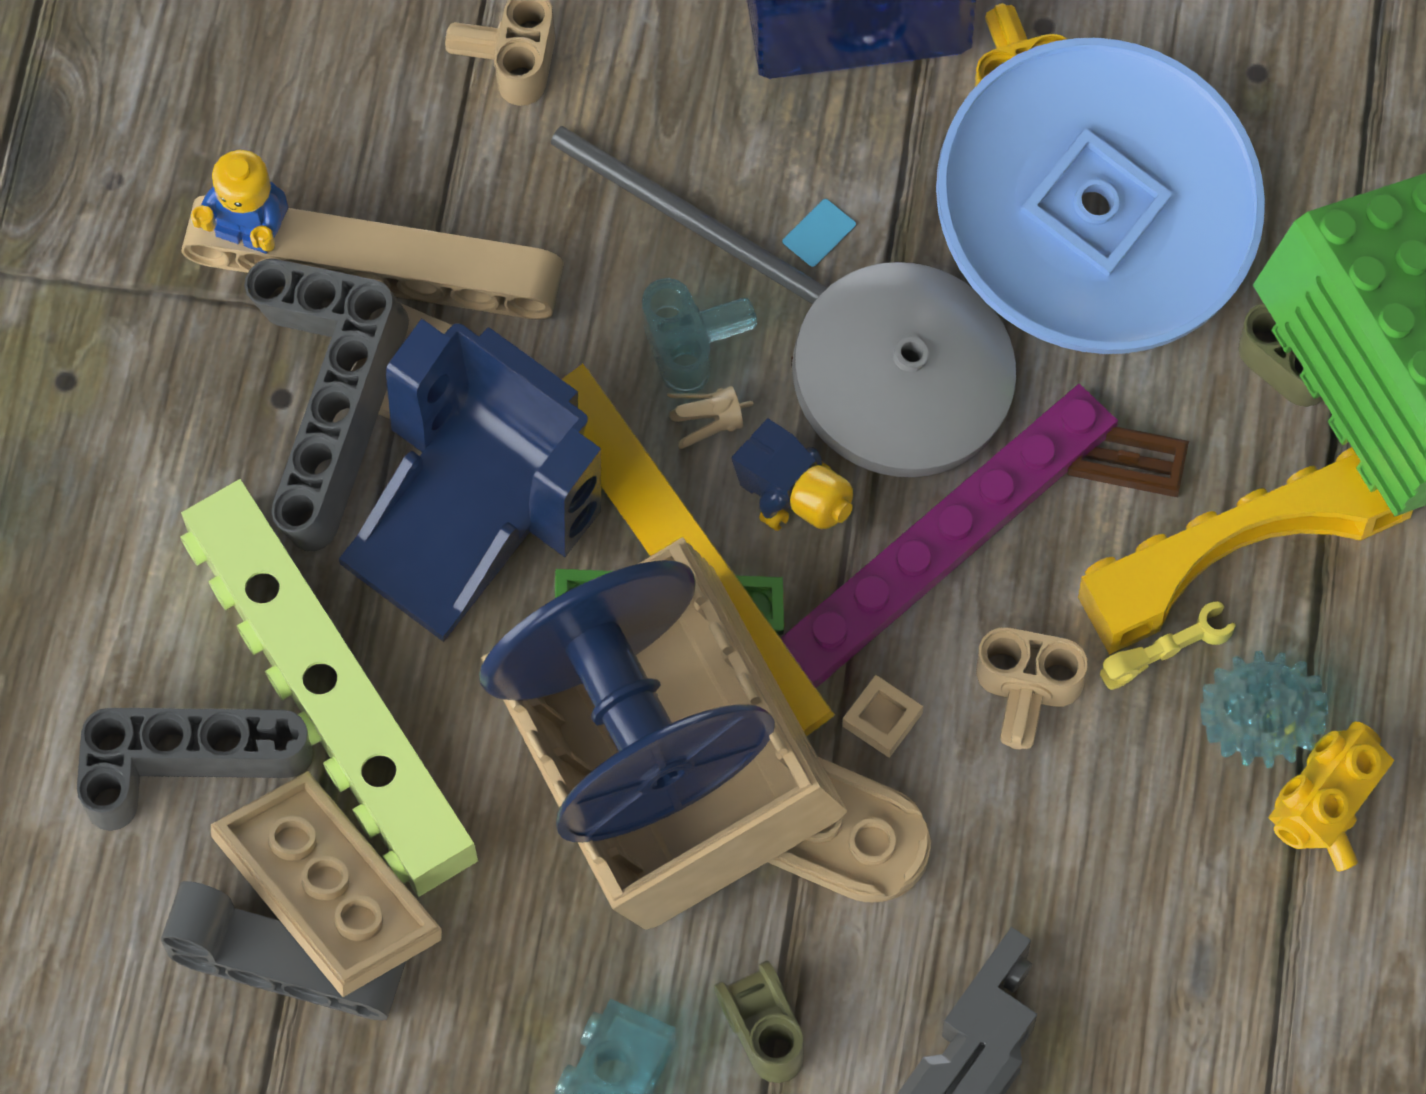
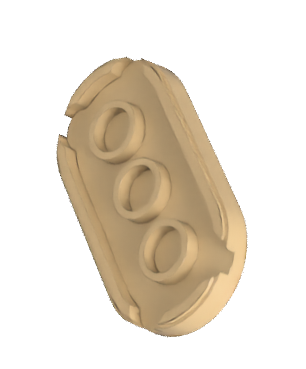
M818 757L848 812L837 822L780 854L768 863L857 901L870 903L884 902L903 895L920 880L926 870L930 857L931 840L923 814L915 802L903 793Z

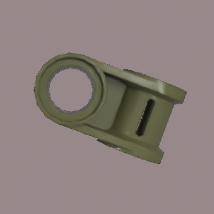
M767 960L759 964V971L729 985L722 981L713 986L725 1018L733 1032L737 1033L757 1074L768 1082L774 1083L786 1082L798 1075L804 1062L803 1035L789 1006L783 986L770 962ZM773 1039H783L793 1047L789 1054L781 1058H771L765 1055L761 1049L765 1043Z

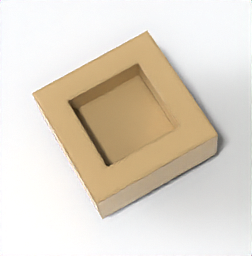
M875 675L843 717L842 727L890 758L923 714V706Z

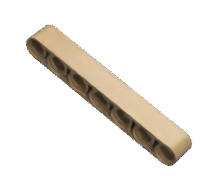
M199 196L194 200L192 211L194 208L201 206L205 196ZM288 208L281 227L274 238V249L267 254L244 247L243 240L236 244L216 237L214 230L209 232L201 227H194L191 215L181 251L186 258L197 264L248 273L256 263L262 260L279 259L378 280L384 283L394 296L398 298L537 320L547 319L552 316L564 265L559 256L540 248Z

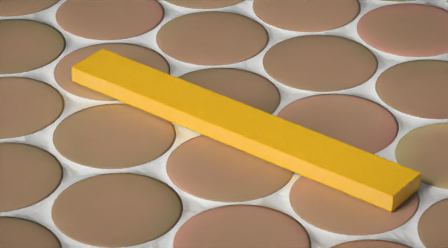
M582 363L561 380L578 391V409L583 411L588 417L583 436L601 448V487L650 556L683 537L714 568L807 737L835 716L831 708L588 368Z

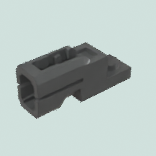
M1013 927L1009 929L945 1018L942 1037L950 1042L947 1049L941 1055L923 1057L897 1094H1005L1020 1074V1066L1022 1065L1020 1049L1034 1030L1037 1013L1004 992V989L1006 988L1014 993L1028 975L1033 963L1027 960L1031 939Z

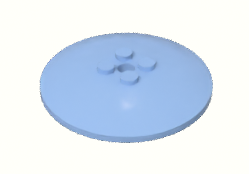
M1073 38L1054 41L1017 54L999 65L978 83L958 109L942 145L937 168L936 195L942 231L955 262L972 288L991 308L1019 329L1043 341L1076 351L1098 354L1139 352L1169 344L1193 332L1217 314L1237 291L1255 259L1262 236L1265 213L1263 178L1251 140L1229 104L1210 84L1182 63L1153 49L1121 40ZM1088 192L1101 194L1108 201L1109 212L1104 215L1089 213L1082 204V195Z

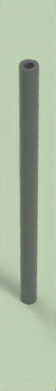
M560 126L554 133L551 145L809 303L813 304L827 289L826 286L567 128Z

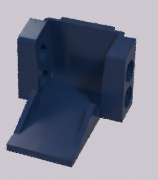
M421 318L386 367L391 430L420 450L422 454L419 456L414 451H410L403 458L361 530L340 556L339 563L444 642L530 532L563 557L568 555L601 512V448L583 436L588 417L583 411L578 409V391L490 327L478 336L464 325L454 324L443 334Z

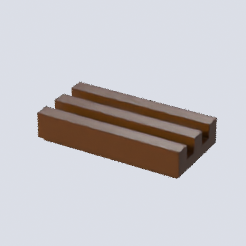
M1116 426L1106 434L1104 441L1175 455L1174 461L1170 462L1140 456L1139 453L1115 451L1095 447L1085 457L1171 475L1170 478L1083 461L1082 455L1068 467V476L1178 498L1189 441Z

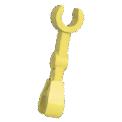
M1218 601L1210 602L1201 609L1195 625L1174 635L1172 633L1166 634L1157 639L1153 645L1144 649L1143 647L1124 650L1107 657L1103 662L1100 676L1110 690L1120 688L1146 670L1149 664L1159 659H1169L1182 648L1201 639L1212 645H1220L1227 642L1231 638L1236 625L1231 623L1223 629L1212 628L1208 624L1207 619L1221 614L1224 605Z

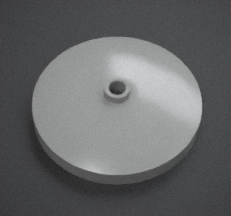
M891 262L855 270L831 284L816 299L806 314L796 339L792 360V375L797 399L806 419L819 437L831 449L850 462L873 472L896 477H922L939 474L967 462L991 441L1005 419L1012 403L1016 383V362L1012 343L1003 322L996 311L971 286L940 269L915 263Z

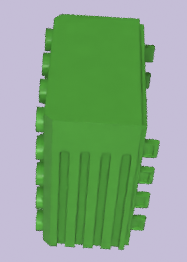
M1426 173L1306 212L1293 222L1253 283L1255 290L1276 322L1272 332L1285 353L1293 350L1304 368L1299 376L1313 399L1322 397L1332 414L1328 423L1342 445L1350 443L1361 461L1356 467L1357 471L1370 492L1376 489L1379 490L1395 517L1426 505Z

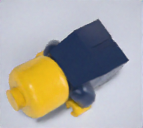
M769 418L761 424L731 457L740 486L751 494L756 493L761 496L759 500V508L761 510L759 515L760 521L775 531H779L782 528L779 524L781 521L786 524L789 520V513L783 508L794 511L796 515L818 529H829L838 522L842 523L852 512L853 488L851 484L831 470L830 466L822 462L818 450L814 447L805 448L793 434Z

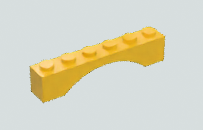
M1350 447L1337 457L1336 462L1319 470L1316 466L1303 468L1293 474L1287 480L1286 485L1267 492L1265 488L1252 491L1237 502V507L1219 515H1217L1216 511L1203 513L1190 521L1186 526V530L1168 538L1165 534L1152 536L1139 544L1135 553L1116 560L1115 557H1106L1095 562L1087 568L1085 575L1081 577L1078 599L1110 655L1160 632L1172 606L1187 586L1211 564L1241 547L1267 538L1300 533L1336 535L1361 541L1411 518L1413 510L1395 517L1379 490L1376 489L1370 492L1356 469L1361 461L1354 449Z

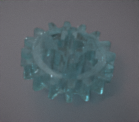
M1255 651L1254 662L1246 664L1239 656H1235L1232 658L1233 671L1228 672L1218 667L1214 670L1215 684H1204L1203 686L1204 702L1200 703L1202 725H1206L1207 740L1209 743L1220 741L1221 755L1225 758L1238 751L1241 752L1242 765L1249 766L1254 757H1263L1265 766L1273 768L1274 756L1282 754L1290 763L1295 762L1296 747L1300 746L1303 749L1312 751L1315 747L1314 734L1325 733V715L1328 714L1327 693L1322 692L1319 675L1307 677L1306 662L1300 661L1289 667L1286 665V653L1280 652L1273 662L1265 661L1262 651Z

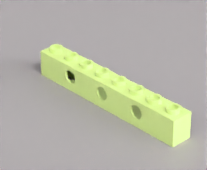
M241 479L181 512L188 532L180 536L187 552L197 566L206 561L215 577L208 582L224 610L234 606L244 622L238 624L237 629L253 655L263 651L272 667L267 669L265 673L282 701L289 696L293 698L301 711L297 715L302 718L307 726L311 746L320 742L330 759L323 762L328 775L340 792L350 788L360 804L352 809L356 819L369 839L379 834L389 850L382 858L403 884L409 882L417 896L420 897L478 862L474 842ZM270 574L278 580L279 592L270 602L256 603L248 598L246 586L255 575ZM316 664L329 665L337 673L336 685L325 694L311 693L303 683L306 671ZM385 756L395 763L396 775L388 785L374 787L365 782L362 777V769L370 758Z

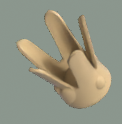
M733 386L725 389L719 388L711 394L667 393V396L670 398L705 399L677 406L669 412L671 420L675 422L714 418L715 420L681 439L678 444L679 449L688 447L720 431L728 430L731 432L735 429H742L743 418L741 409L753 406L754 404L753 401L739 403Z

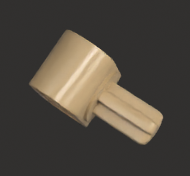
M508 0L498 28L457 22L451 23L446 32V51L450 54L494 60L498 90L502 98L508 103L517 106L534 103L543 95L546 88L555 44L552 5L549 0ZM528 21H535L540 23L539 25L532 28H525L520 26L521 24ZM517 68L530 69L528 73L523 75L510 73Z
M997 628L989 631L982 638L978 650L976 676L980 685L987 692L1008 697L1000 733L1001 742L1012 749H1030L1035 741L1042 704L1064 707L1072 704L1080 697L1087 672V657L1084 650L1076 642L1065 638L1014 628ZM997 654H1006L1013 657L1017 665L1008 670L994 667L989 659ZM1053 665H1063L1068 667L1074 676L1066 681H1058L1051 678L1046 673V669Z

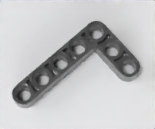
M265 259L256 263L249 270L244 284L246 294L271 323L278 326L332 337L275 495L271 511L273 521L298 548L304 551H317L325 548L332 542L339 528L387 391L386 367L404 342L408 331L409 318L406 310L391 290L378 280L279 259ZM285 286L277 297L269 299L276 289ZM335 297L328 307L319 309L326 299ZM385 307L384 312L378 318L369 320L373 312ZM368 358L360 369L351 371V368L358 360ZM350 408L348 414L342 420L333 422L337 413L343 409ZM332 459L326 470L315 474L319 464L325 460ZM313 510L310 520L303 525L296 526L300 516L305 512Z

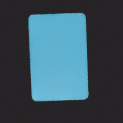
M823 199L782 240V243L807 264L814 267L856 226V222L829 200Z

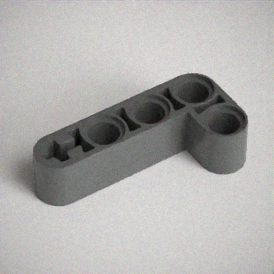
M99 709L86 719L81 731L77 778L78 798L92 824L103 830H118L128 825L136 815L140 776L290 778L298 776L309 767L314 755L313 746L310 744L307 726L302 718L296 713L287 710ZM117 733L125 736L122 744L116 749L109 751L99 749L101 741L108 735ZM176 734L183 737L179 746L171 751L156 749L158 742L167 735ZM235 735L241 738L239 744L230 751L220 752L213 749L218 739L223 736ZM254 736H260L261 739L256 740L259 749L258 751H256L255 742L253 740ZM283 738H293V740L288 741L286 750L279 751L276 749L282 746ZM109 788L121 790L120 796L114 803L106 806L94 804L95 798L103 790Z
M191 881L180 882L161 936V942L168 956L176 963L189 969L360 1017L381 1021L387 1020L406 964V962L401 963L342 997L281 921L235 909L231 898L222 891Z

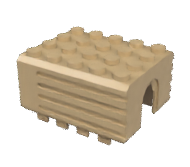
M683 537L640 563L668 560L686 564L691 568L695 576L696 587L694 596L676 623L655 642L638 653L636 657L647 677L660 681L661 686L656 693L672 723L717 707L749 704L767 710L775 721L774 732L769 735L770 740L767 745L745 768L695 803L660 821L630 833L601 841L578 842L612 909L645 930L665 923L837 822L848 812L717 573ZM488 654L481 657L483 662ZM583 684L545 697L528 700H503L559 808L571 790L584 777L608 758L619 752L605 725L597 726L592 721L591 714L595 706Z

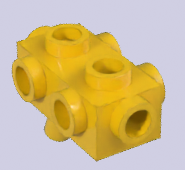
M1354 721L1347 730L1331 731L1324 735L1314 745L1312 752L1308 756L1307 766L1302 773L1292 778L1282 788L1275 801L1274 810L1268 817L1275 824L1274 831L1276 835L1289 846L1296 849L1327 848L1337 871H1343L1358 864L1357 857L1345 831L1354 826L1357 821L1356 812L1395 761L1380 745L1381 739L1372 728L1364 723Z

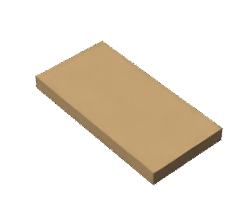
M309 771L211 824V837L342 997L441 941V927Z

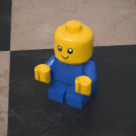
M247 150L230 151L221 156L214 165L212 172L213 187L205 195L201 206L194 208L192 211L193 225L209 232L214 230L216 237L236 244L243 240L244 247L267 254L274 249V238L289 208L285 192L273 182H270L266 164L260 156Z

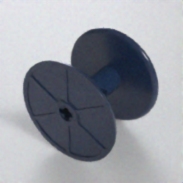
M668 560L640 563L599 576L569 590L530 614L511 629L493 647L481 666L479 672L481 686L490 695L503 700L535 699L583 684L595 706L591 714L592 721L597 726L605 725L619 751L584 777L571 790L560 806L556 818V827L559 835L567 841L584 843L614 838L651 825L686 808L719 788L745 768L763 750L770 740L769 735L774 732L775 721L772 715L759 706L749 704L717 707L672 723L656 693L661 686L660 681L648 678L636 657L638 653L669 630L692 601L696 580L691 568L684 563Z

